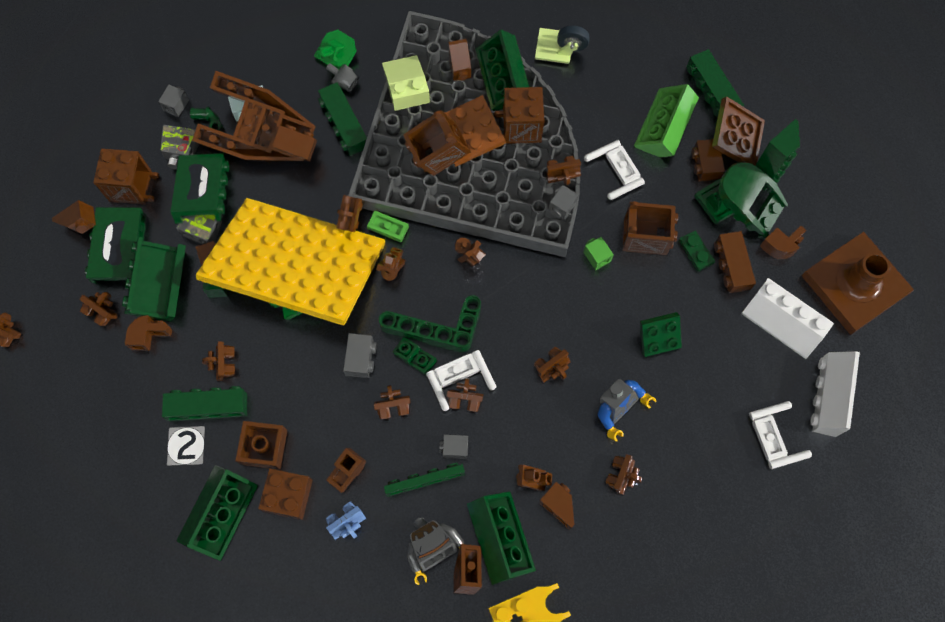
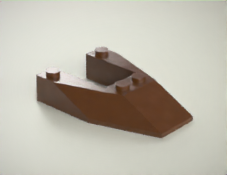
M215 71L210 89L216 93L244 102V106L233 136L197 124L192 141L244 160L304 161L302 158L275 149L272 145L279 126L285 127L287 124L295 127L296 132L303 133V131L311 134L314 133L316 126L270 90Z

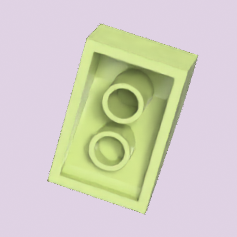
M417 55L382 63L395 111L430 103L428 85Z

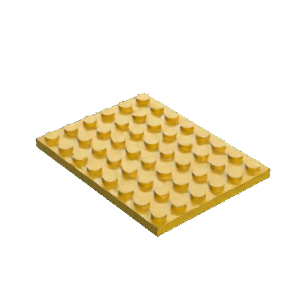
M246 198L196 273V280L344 326L385 246V239L359 231L350 232L337 229L335 224Z

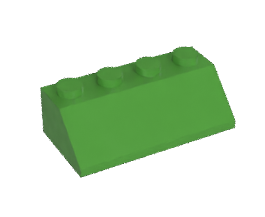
M688 84L659 88L634 144L635 148L658 157L675 155L699 98Z

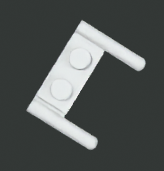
M619 140L584 156V160L588 162L606 154L607 160L624 185L608 193L607 197L609 200L645 184L644 179L640 176L639 171L623 146H621Z
M479 350L426 373L443 411L449 410V404L441 388L474 375L481 371L489 390L496 388V384Z
M790 401L749 412L770 469L801 461L812 456L810 450L787 456V450L774 417L771 414L790 409L792 407Z

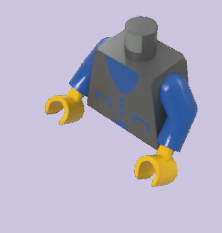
M618 379L600 397L598 417L605 429L608 430L607 437L614 441H618L616 435L623 437V432L614 428V424L639 398H641L640 402L648 408H651L648 405L650 400L656 402V399L646 393L634 380L622 381Z

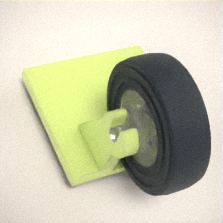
M566 26L561 28L560 31L540 28L535 59L569 64L573 51H581L587 48L589 33L579 26Z

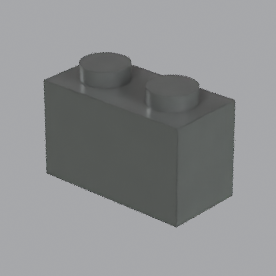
M349 333L343 370L345 376L369 378V373H373L374 361H371L372 354L376 353V342H374L371 335Z

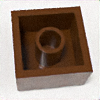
M243 421L235 461L240 465L280 470L287 429L283 425Z
M269 468L258 509L265 513L303 520L313 480L309 476Z

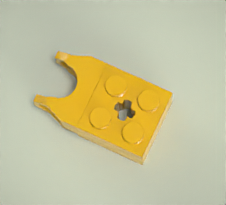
M557 583L549 587H536L488 608L493 622H511L513 614L521 617V622H561L563 619L571 616L569 611L553 614L546 608V598L553 590L559 588Z

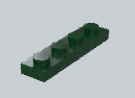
M452 463L446 466L447 469L440 471L438 468L427 471L426 475L422 476L413 474L407 477L408 480L401 482L399 479L389 481L388 485L384 486L386 496H393L464 476L463 464Z

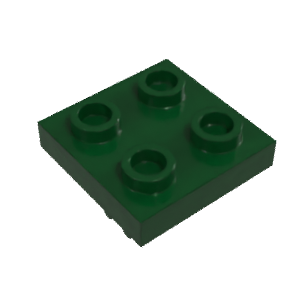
M721 179L694 195L715 225L734 214L721 201L719 195Z
M678 312L640 321L642 353L645 357L682 348L681 324Z

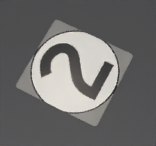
M204 426L169 428L168 466L203 464Z

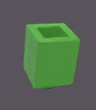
M602 237L589 240L583 252L595 270L610 263L614 255Z

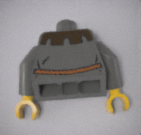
M418 518L414 521L413 525L416 530L410 534L411 541L408 543L407 560L412 572L416 574L414 580L417 585H420L417 577L420 575L424 576L425 582H427V575L421 572V569L426 571L458 552L457 548H460V545L464 543V540L455 528L444 523L438 524L435 520L426 523L424 518Z

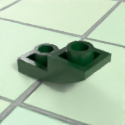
M405 337L402 338L393 350V354L424 375L437 362L436 357L420 349L419 345Z

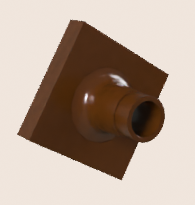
M862 232L802 274L803 279L850 335L914 291L865 232Z

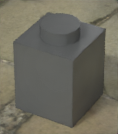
M168 85L158 103L163 111L179 117L189 99L183 88Z
M562 185L551 200L549 211L555 217H561L565 220L576 205L579 195Z
M444 435V440H440L439 452L443 453V458L467 459L468 436Z

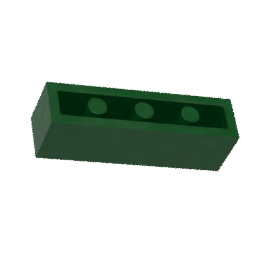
M709 49L690 57L687 71L695 79L696 86L703 92L706 102L711 105L716 117L719 114L721 99L724 97H729L744 107L743 102Z
M338 82L318 90L320 98L317 100L321 108L325 107L327 111L325 116L329 123H333L332 129L336 137L340 136L341 141L339 142L343 151L347 150L349 156L363 151L367 137Z
M239 386L229 387L228 390H221V388H210L209 391L190 389L189 392L171 390L170 393L163 394L162 417L167 421L247 416V393Z

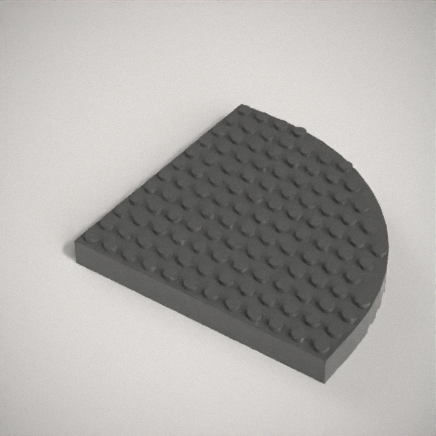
M409 11L393 60L417 55L428 85L430 103L395 111L386 80L348 196L362 199V209L566 257L579 196L576 205L565 220L552 215L549 211V206L562 185L580 195V176L570 179V185H565L564 180L548 183L547 181L548 161L555 160L557 163H563L564 159L568 156H573L575 160L578 159V148L573 137L572 127L569 125L564 108L557 101L555 93L542 80L539 72L530 67L525 62V59L521 57L529 87H542L544 127L541 143L504 144L457 167L453 163L435 176L424 172L421 167L418 168L412 160L414 156L406 148V140L403 134L431 117L436 111L442 110L445 113L482 95L494 117L495 111H492L476 53V48L491 36L481 34L479 30L474 28L471 30L461 23ZM467 39L471 63V78L463 81H453L449 65L448 42ZM494 117L502 134H504L503 118ZM430 148L426 151L427 155H430L431 153H433V151Z

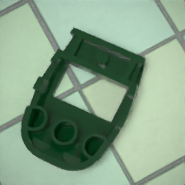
M750 163L732 164L720 181L719 195L721 201L726 208L732 210L734 213L733 217L737 221L746 225L745 228L749 231L755 230L759 233L758 238H767L783 208L788 206L776 182ZM765 184L769 195L757 215L754 216L749 209Z

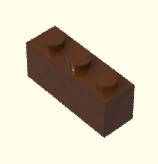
M742 231L720 234L714 243L716 253L719 254V267L724 273L723 281L725 287L728 288L729 293L751 290L756 281Z

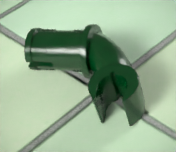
M206 107V109H190L191 119H206L211 121L209 124L210 128L215 129L219 126L218 131L224 132V126L221 124L218 115L210 107Z

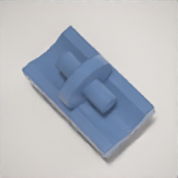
M349 502L343 506L342 509L345 515L341 518H338L336 514H331L326 518L328 524L326 528L335 540L340 536L345 538L349 534L356 538L355 530L360 528L361 525L359 523L366 519L359 507Z

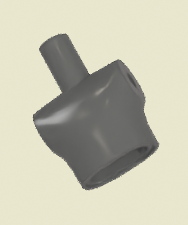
M331 63L326 67L328 71L335 75L331 82L333 84L338 82L340 88L347 92H350L359 80V77L345 64L340 69Z

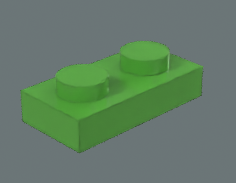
M374 211L367 225V229L398 242H402L409 228V224Z

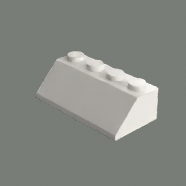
M769 278L741 313L805 359L823 340L834 324Z
M829 352L820 358L818 364L820 376L816 380L818 391L813 400L815 413L811 417L812 432L837 437L850 429L860 352Z

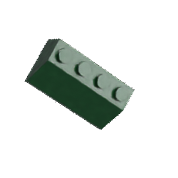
M500 29L476 48L492 111L503 110L504 88L529 87L516 37Z
M798 120L792 121L769 142L755 165L775 181L776 184L785 174V170L792 164L791 161L798 155L796 153L800 146ZM764 184V186H763L762 189L765 191V190H767L768 188H767V186Z
M215 465L176 541L188 548L221 561L258 485Z
M511 492L487 495L467 503L492 585L536 571Z

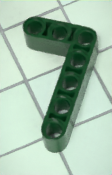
M475 295L465 298L456 329L390 311L380 314L379 324L381 330L385 333L464 353L471 347L481 312V301ZM469 304H476L477 308L469 309L467 306ZM387 319L393 321L391 325H384L383 323ZM465 321L472 323L470 327H465L462 324ZM405 324L411 325V328L409 330H403L402 326ZM423 329L430 331L428 335L420 334ZM441 334L449 336L446 340L438 338ZM459 339H465L467 340V343L465 345H459L457 341Z

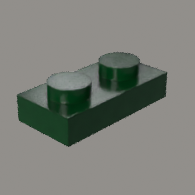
M696 230L679 239L680 245L697 272L714 264V258Z

